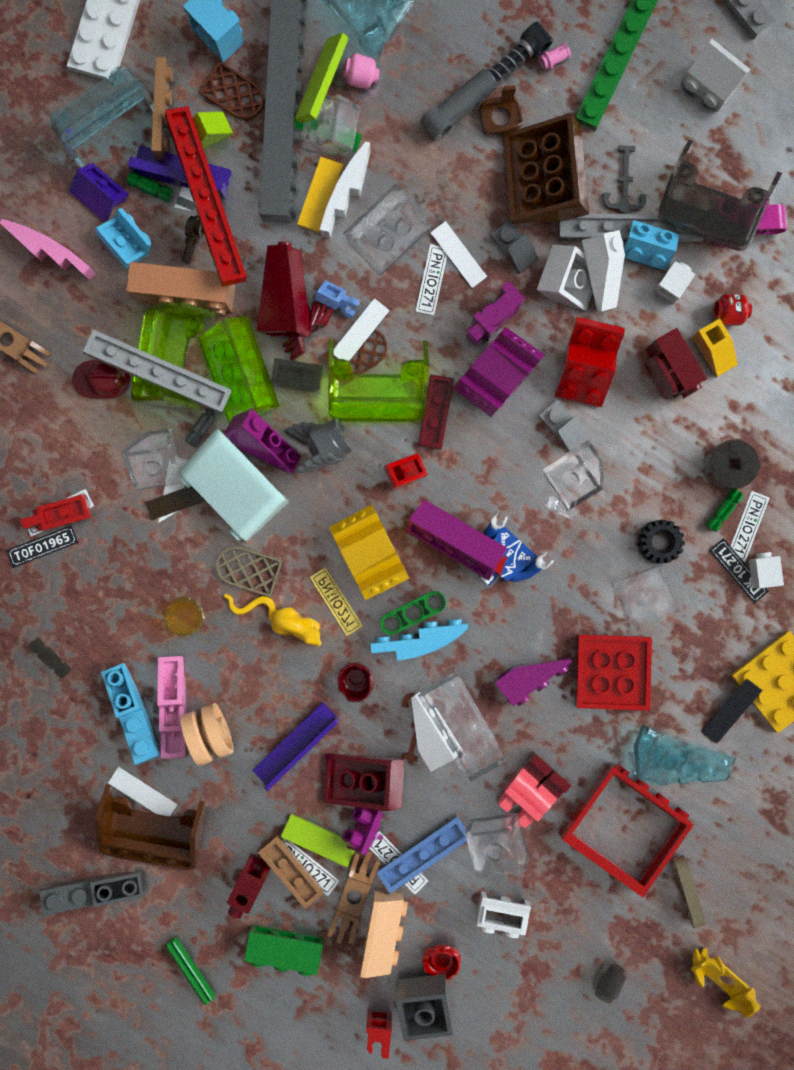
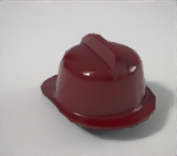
M89 360L77 366L73 373L72 382L77 393L83 397L117 398L123 395L129 388L130 375L99 360Z

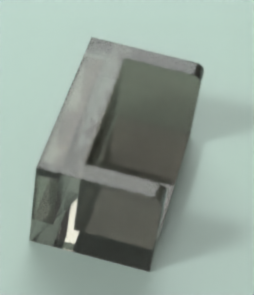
M274 358L271 383L274 387L321 394L325 370L323 365Z

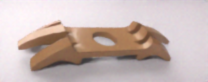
M0 321V339L5 333H11L14 338L10 346H3L0 342V350L32 372L38 374L39 370L24 360V355L46 367L48 363L30 351L29 348L31 346L47 356H50L51 352Z
M367 852L358 873H355L360 854L355 853L338 908L327 935L332 937L339 917L343 918L336 943L341 944L351 921L353 924L348 943L353 944L370 887L380 865V861L376 860L369 877H366L372 852ZM352 890H356L361 894V900L357 904H352L347 899V894Z

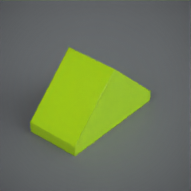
M197 112L193 117L203 149L234 135L223 112Z

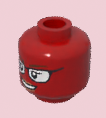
M723 294L714 303V318L717 320L720 318L723 325L742 326L746 319L751 317L752 304L748 302V298L743 294Z

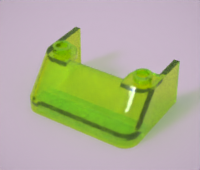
M185 302L150 306L144 316L139 350L184 369L189 339L195 338L202 332V319L213 318L216 312ZM133 377L131 398L133 401L175 409H199L200 404L192 403L190 400L138 377Z
M329 339V416L332 419L337 418L340 421L417 422L423 419L426 414L430 368L428 342L422 341L421 360L406 361L401 367V374H353V367L349 361L334 359V339Z

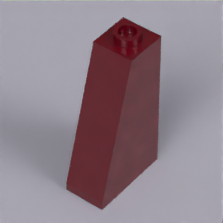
M279 241L277 245H267L256 331L269 337H310L311 332L301 251L293 248L291 243Z

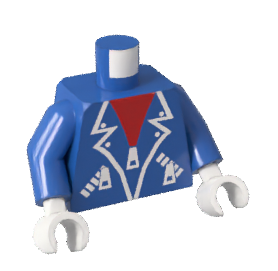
M496 511L483 534L502 544L507 549L489 581L480 575L478 577L488 586L498 576L505 582L510 580L515 583L529 579L542 569L549 568L554 560H551L549 563L543 561V557L547 552H543L539 557L504 527L508 520L507 516L504 521L497 520L496 517L499 511Z

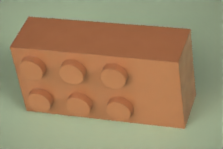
M130 262L126 291L137 303L162 305L164 309L174 311L177 310V307L187 308V311L192 313H201V310L211 311L213 315L225 316V313H232L235 284L222 287L216 271Z

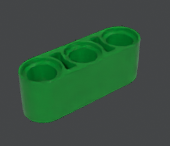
M431 591L384 614L380 620L381 630L388 635L397 634L441 612L446 606L444 595L438 591ZM432 595H438L442 601L440 607L436 609L428 606V599ZM409 606L419 608L420 615L418 618L412 620L406 616V610ZM391 616L397 619L398 626L396 629L388 630L385 628L384 620L387 617Z

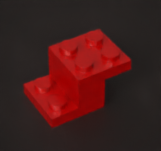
M577 316L564 353L562 373L555 396L602 408L616 372L617 352L624 337L625 328Z

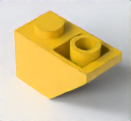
M720 318L691 336L716 378L738 365L733 340Z

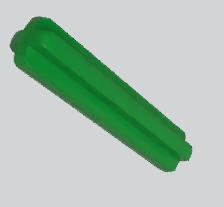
M178 938L171 939L167 942L165 948L204 1005L209 1004L215 998L214 992Z

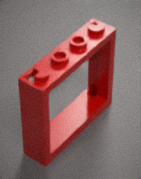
M609 763L563 827L559 836L563 841L641 897H644L694 824L688 820L690 815L679 807L676 810L668 805L670 800L658 792L656 795H653L648 791L650 786L639 778L636 781L628 777L630 772L619 764L614 767ZM613 775L678 821L638 879L573 833Z

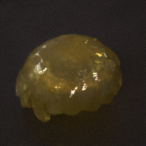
M189 597L175 598L168 605L165 612L166 626L170 632L177 636L192 635L200 629L204 620L202 607L197 601Z

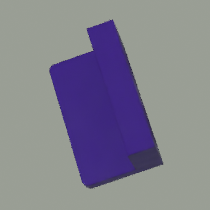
M94 163L77 169L69 190L72 195L104 222L109 219L113 207L125 202L128 197V193Z

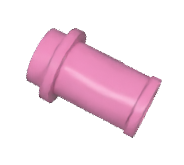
M563 43L548 52L543 51L538 57L539 64L543 70H551L554 65L569 59L571 52L567 44Z

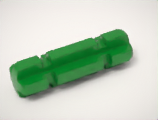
M133 171L128 174L126 180L128 185L134 188L138 187L139 190L155 197L159 196L160 199L167 202L171 200L173 196L172 188L165 185L162 186L161 183L145 176L141 177L140 174Z
M732 489L727 495L728 498L724 499L713 513L714 517H710L707 521L706 526L710 530L717 532L723 525L722 522H725L737 507L735 504L740 503L744 495L739 490Z

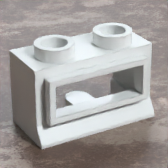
M481 891L475 920L476 925L485 933L492 934L495 933V930L504 931V935L508 937L519 938V934L526 935L531 905L529 900H524L523 904L511 902L510 898L501 896L500 900L488 898L486 892ZM486 911L522 917L521 924L486 919Z

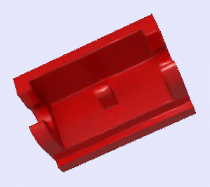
M368 1009L366 1023L368 1053L371 1054L373 1051L372 1045L375 1042H379L382 1045V1058L389 1059L392 1012Z

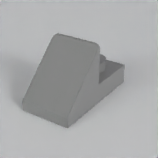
M558 400L538 416L569 453L588 437L578 417H572Z

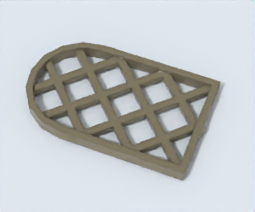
M233 546L226 548L220 553L216 562V570L219 577L232 586L271 597L283 560L248 550L245 547ZM235 549H240L245 552L237 555ZM232 550L235 557L226 560L224 554ZM250 553L259 555L261 557L253 560ZM247 554L251 562L243 566L239 558ZM222 558L224 563L219 565L220 559ZM266 558L275 560L277 562L272 565H269ZM263 559L267 567L259 571L255 563ZM237 560L240 568L232 571L228 563ZM226 565L230 573L222 576L219 568ZM253 565L256 573L248 576L244 568ZM278 565L276 574L274 575L271 568ZM242 570L246 578L238 582L234 574ZM269 570L273 578L264 581L261 573ZM258 575L262 583L254 587L250 579ZM232 576L235 583L230 582L225 578ZM248 581L251 588L239 584ZM273 581L271 590L269 591L266 584ZM264 586L267 593L258 591L256 589Z

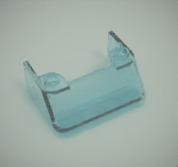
M120 66L113 69L108 77L66 107L54 111L50 116L49 126L76 163L82 168L85 165L73 150L140 101L143 100L152 113L154 103L147 89L128 67Z

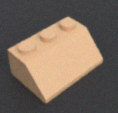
M375 888L360 977L369 978L391 974L392 966H397L399 951L395 950L396 941L401 942L403 926H399L400 918L406 916L408 902H404V893L393 892L389 894L388 890Z

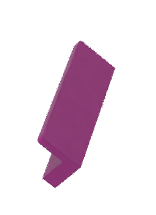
M426 500L422 501L408 520L407 533L488 581L494 575L496 566L507 549L502 544Z

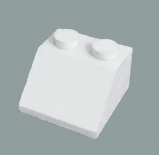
M711 39L689 68L682 82L690 92L696 93L703 98L707 106L719 111L741 84L750 69L715 40Z
M552 245L537 291L550 300L586 311L593 290L585 253L576 246Z

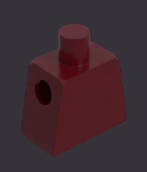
M250 854L226 902L230 905L228 914L236 919H240L243 913L249 914L271 869L263 859L253 854Z

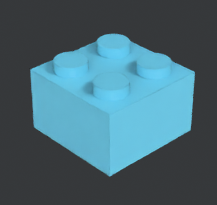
M189 0L183 5L191 29L223 63L244 44L242 38L243 31L238 24L240 20L233 10H226L222 0Z

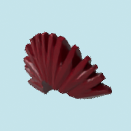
M307 303L310 332L314 333L327 326L334 309L330 308L327 311V305L323 304L321 306V303L318 305L313 303L310 310ZM281 337L289 338L282 346L283 348L287 347L284 350L285 353L293 351L290 356L291 361L305 353V345L303 344L305 337Z

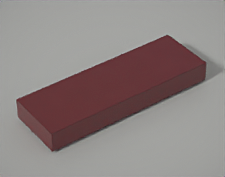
M430 374L418 446L442 450L454 378Z

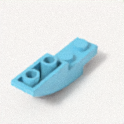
M461 619L447 620V625L438 626L437 621L425 622L423 627L418 628V638H414V634L399 635L400 639L390 640V636L375 637L376 642H371V653L396 651L397 661L419 657L436 651L458 638L468 629V624L462 623Z
M122 663L101 672L115 716L120 719L134 764L140 765L159 757L160 753L153 735L155 734L154 728L126 664Z

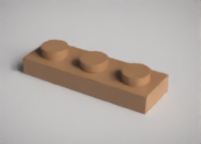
M278 834L258 851V854L304 909L324 894V889Z

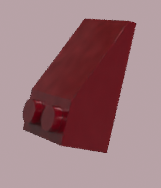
M326 753L323 803L382 811L401 809L404 759Z

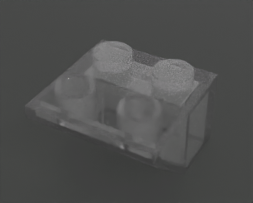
M340 94L326 97L317 119L304 122L300 149L333 156L352 153L360 105Z

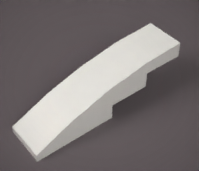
M365 142L338 180L320 227L321 237L331 239L336 216L346 217L350 195L360 197L371 152L370 142Z

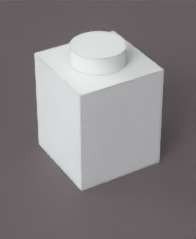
M675 261L654 291L674 304L681 297L696 274L691 272V268L685 263Z
M771 552L756 554V559H749L752 588L784 585L780 556L772 557Z

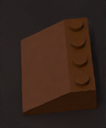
M572 113L503 134L510 222L512 224L567 221L589 215L582 132L580 124Z

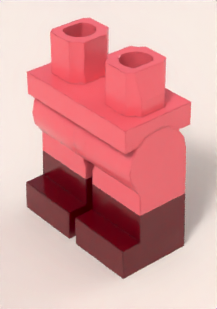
M532 752L508 783L503 786L504 792L497 803L507 813L516 803L521 806L522 809L514 819L526 828L534 819L538 822L543 817L542 815L551 808L553 803L570 789L571 785L535 752Z

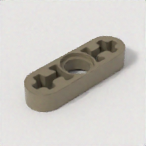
M681 855L671 858L687 916L692 927L696 928L705 925V917L685 856Z

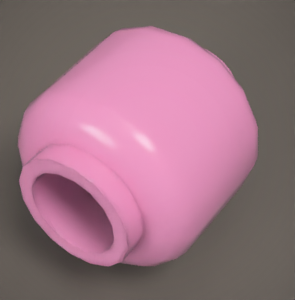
M354 53L351 58H346L342 77L346 78V83L349 86L367 90L372 83L376 84L379 69L376 68L374 58Z

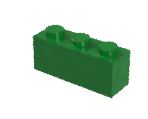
M252 924L244 961L250 962L249 964L254 967L266 965L272 966L275 970L281 972L294 970L303 976L317 975L324 938Z

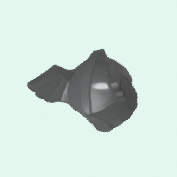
M334 418L321 425L301 422V424H293L292 427L285 429V433L295 438L301 444H308V449L313 458L296 469L297 474L313 473L320 468L336 464L352 451V448L342 434L345 428L339 419Z

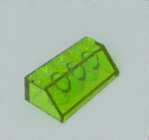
M248 316L226 318L198 337L214 383L232 390L224 408L228 423H230L233 416L251 408L262 417L280 407Z

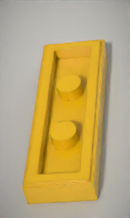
M320 157L297 223L298 227L320 234V227L326 207L344 168L343 164Z

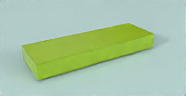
M291 813L281 835V838L345 867H348L355 852L346 848L347 844L342 840L343 836Z

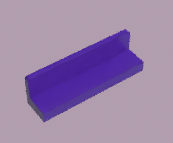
M139 146L136 158L130 157L128 167L131 172L133 171L149 179L189 188L178 155L166 152V161H159L155 159L151 148ZM209 164L219 197L225 199L232 172L230 169Z
M324 702L252 770L265 784L264 789L266 791L277 783L338 724L340 719Z

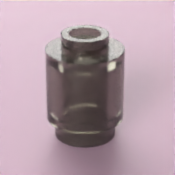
M615 963L604 965L595 984L596 991L594 994L600 1000L612 1004L618 998L627 979L621 966Z

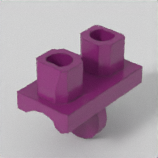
M355 807L352 819L357 821L354 830L349 828L345 830L342 840L347 844L346 848L367 855L374 839L382 841L383 835L377 832L381 825L380 820L383 813L374 809Z

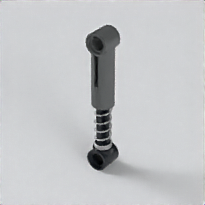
M538 21L532 23L520 37L521 41L516 44L515 49L509 50L508 55H503L500 61H495L492 68L479 71L439 106L432 107L423 115L420 124L435 141L442 139L452 129L454 124L497 89V82L499 80L503 81V77L506 74L510 75L512 69H517L518 64L525 62L526 58L532 56L537 58L543 51L549 49L554 39Z

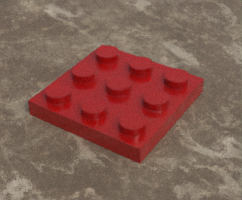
M577 634L575 707L650 711L652 637Z

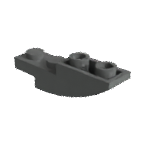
M140 871L82 878L39 890L43 916L93 906L94 908L144 897Z

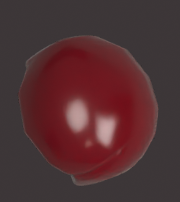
M361 663L348 664L341 669L337 677L338 690L349 702L363 701L368 698L374 688L373 674Z

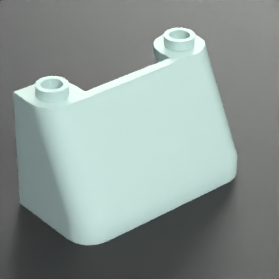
M218 428L179 471L181 482L188 488L192 486L232 527L229 532L238 541L244 539L248 542L289 503Z

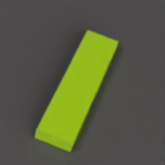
M343 32L326 40L295 116L299 123L317 119L348 42V37Z

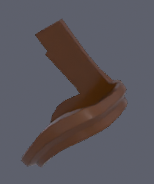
M515 85L504 86L503 91H501V97L487 99L480 104L481 122L486 134L511 132L522 126L523 120L520 104L514 97L516 92ZM498 108H504L510 113V120L505 125H497L492 120V113Z

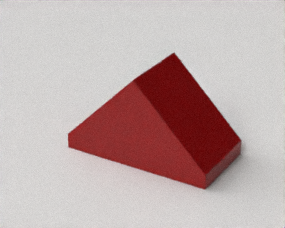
M418 453L384 466V471L394 491L428 475Z

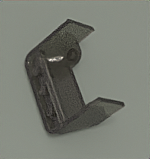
M688 140L672 170L658 211L660 221L736 251L747 249L775 197L782 173L777 171L768 191L752 187L744 192L741 199L695 183L698 170L694 164L689 162L693 141Z

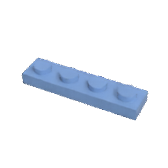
M456 817L383 867L377 874L389 894H392L465 844L472 837L459 817Z

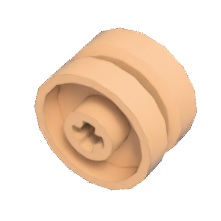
M216 703L202 707L201 716L196 711H191L181 716V728L186 745L198 766L212 762L214 754L219 758L233 754L234 747L226 720Z

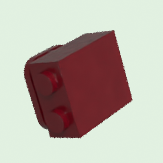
M678 328L656 339L645 349L651 358L645 363L646 370L663 398L668 399L673 396L675 399L682 395L684 399L703 388L700 383L705 381L707 377Z

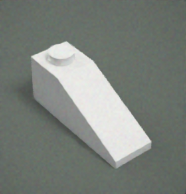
M620 230L582 240L597 312L617 307L625 257Z
M421 689L411 698L416 740L420 758L432 772L454 760L462 750L425 690Z

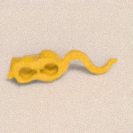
M224 595V598L228 599L229 608L234 614H246L259 604H265L269 608L268 616L275 633L286 636L294 635L306 644L316 647L321 646L320 624L314 619L300 616L291 607L276 610L274 601L267 596L255 598L245 607L237 608L233 603L232 596Z

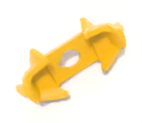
M704 947L700 953L697 948H694L691 971L695 975L694 980L696 984L704 987V976H708L731 998L722 1004L723 1008L737 1011L745 1018L752 1017L757 1013L761 1005L757 1003L754 988H750L726 967L718 956L709 958L707 948ZM720 976L730 977L734 984L724 983Z

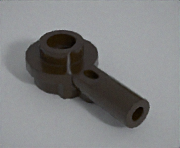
M198 215L190 216L185 226V243L187 244L181 261L189 264L192 261L197 239L204 235Z

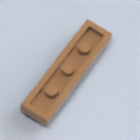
M156 57L151 151L155 159L159 161H166V152L170 151V139L167 137V129L169 127L165 118V110H168V105H172V92L169 90V82H173V68L169 67L166 57Z

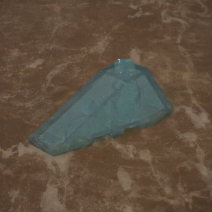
M643 724L633 746L637 778L659 786L677 782L679 784H687L691 781H701L702 783L728 781L736 760L731 755Z

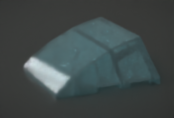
M415 0L324 1L329 8L332 6L357 37L359 45L365 53L376 60L378 53L384 44L388 42L390 35L396 26L400 24Z

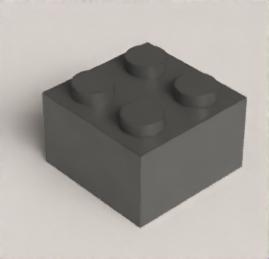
M445 974L396 980V1004L404 1041L453 1035V1015Z

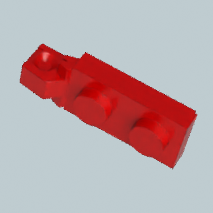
M82 494L38 506L32 510L33 516L20 520L23 529L37 527L38 531H47L92 518L86 495Z

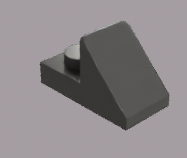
M510 219L490 234L491 239L519 274L538 260L528 235L524 234L522 236L514 224L510 222Z

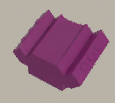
M505 327L458 380L453 389L492 417L524 382L545 354Z

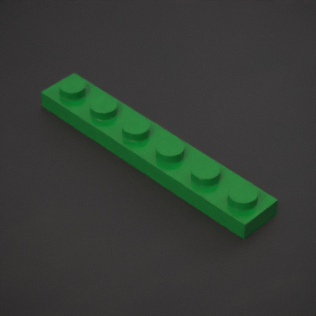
M631 0L575 117L578 123L596 131L658 0Z

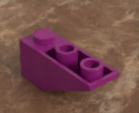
M252 408L233 416L224 432V435L240 450L288 474H293L301 458V455Z
M560 658L512 666L493 681L512 706L515 704L521 706L530 699L529 694L535 689L539 692L548 686V680L555 674L557 677L564 674L569 669L567 665L571 663V660Z

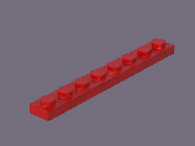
M189 106L165 110V118L221 286L246 282L247 276Z

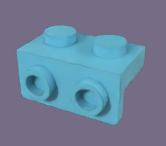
M122 208L117 209L114 218L96 227L95 234L125 269L129 268L130 262L138 263L149 256L152 245L149 236L138 228L133 217Z
M634 220L623 246L624 258L666 271L676 252L679 234Z

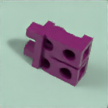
M509 281L501 287L499 299L494 304L487 305L483 309L482 314L478 311L473 316L472 324L466 330L467 334L465 336L474 346L484 338L489 341L494 336V333L522 308L525 297Z

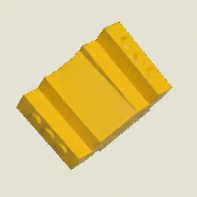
M372 504L329 527L365 600L410 579Z

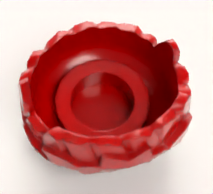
M438 944L427 948L422 958L424 972L429 976L445 974L446 980L451 979L454 975L458 974L461 968L459 951L447 944Z

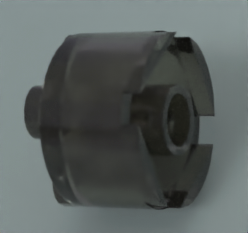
M734 439L717 444L706 453L703 472L706 480L713 487L721 490H734L750 484L757 476L761 463L751 445L740 439ZM730 461L733 463V469L731 470L728 468Z

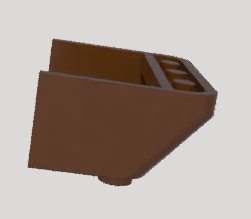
M106 784L94 818L98 848L101 853L111 857L183 870H192L196 867L205 821V801H199L197 810L189 809L182 812L180 818L133 810V806L127 798L122 796L113 797L111 785Z

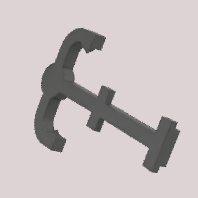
M619 145V151L624 152L623 176L618 177V181L623 182L622 201L619 204H613L609 201L611 193L604 192L603 194L605 207L611 210H618L621 214L641 210L646 204V194L639 195L641 202L638 205L630 204L627 201L628 182H633V177L628 176L629 152H635L636 146Z

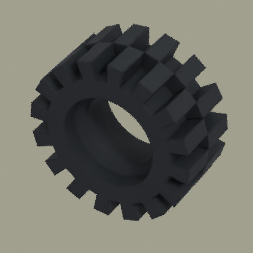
M656 520L649 522L641 529L642 532L638 535L639 542H637L638 547L640 546V553L645 556L646 560L659 564L669 563L677 559L679 553L683 552L682 545H685V541H683L682 537H685L684 533H681L679 531L681 528L675 526L672 521ZM658 532L665 533L670 539L669 547L664 551L656 550L652 544L653 536Z

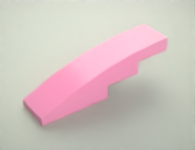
M5 219L0 221V224L41 262L49 255L65 271L73 264L89 280L96 274L80 258L51 238L26 226Z
M183 656L158 657L157 706H159L161 759L187 758V745L180 722L181 716L186 714Z

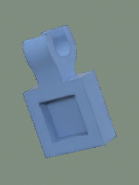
M326 280L318 289L314 298L335 310L340 307L342 313L348 318H352L356 312L349 306L356 309L360 302L354 297L347 296L346 290Z

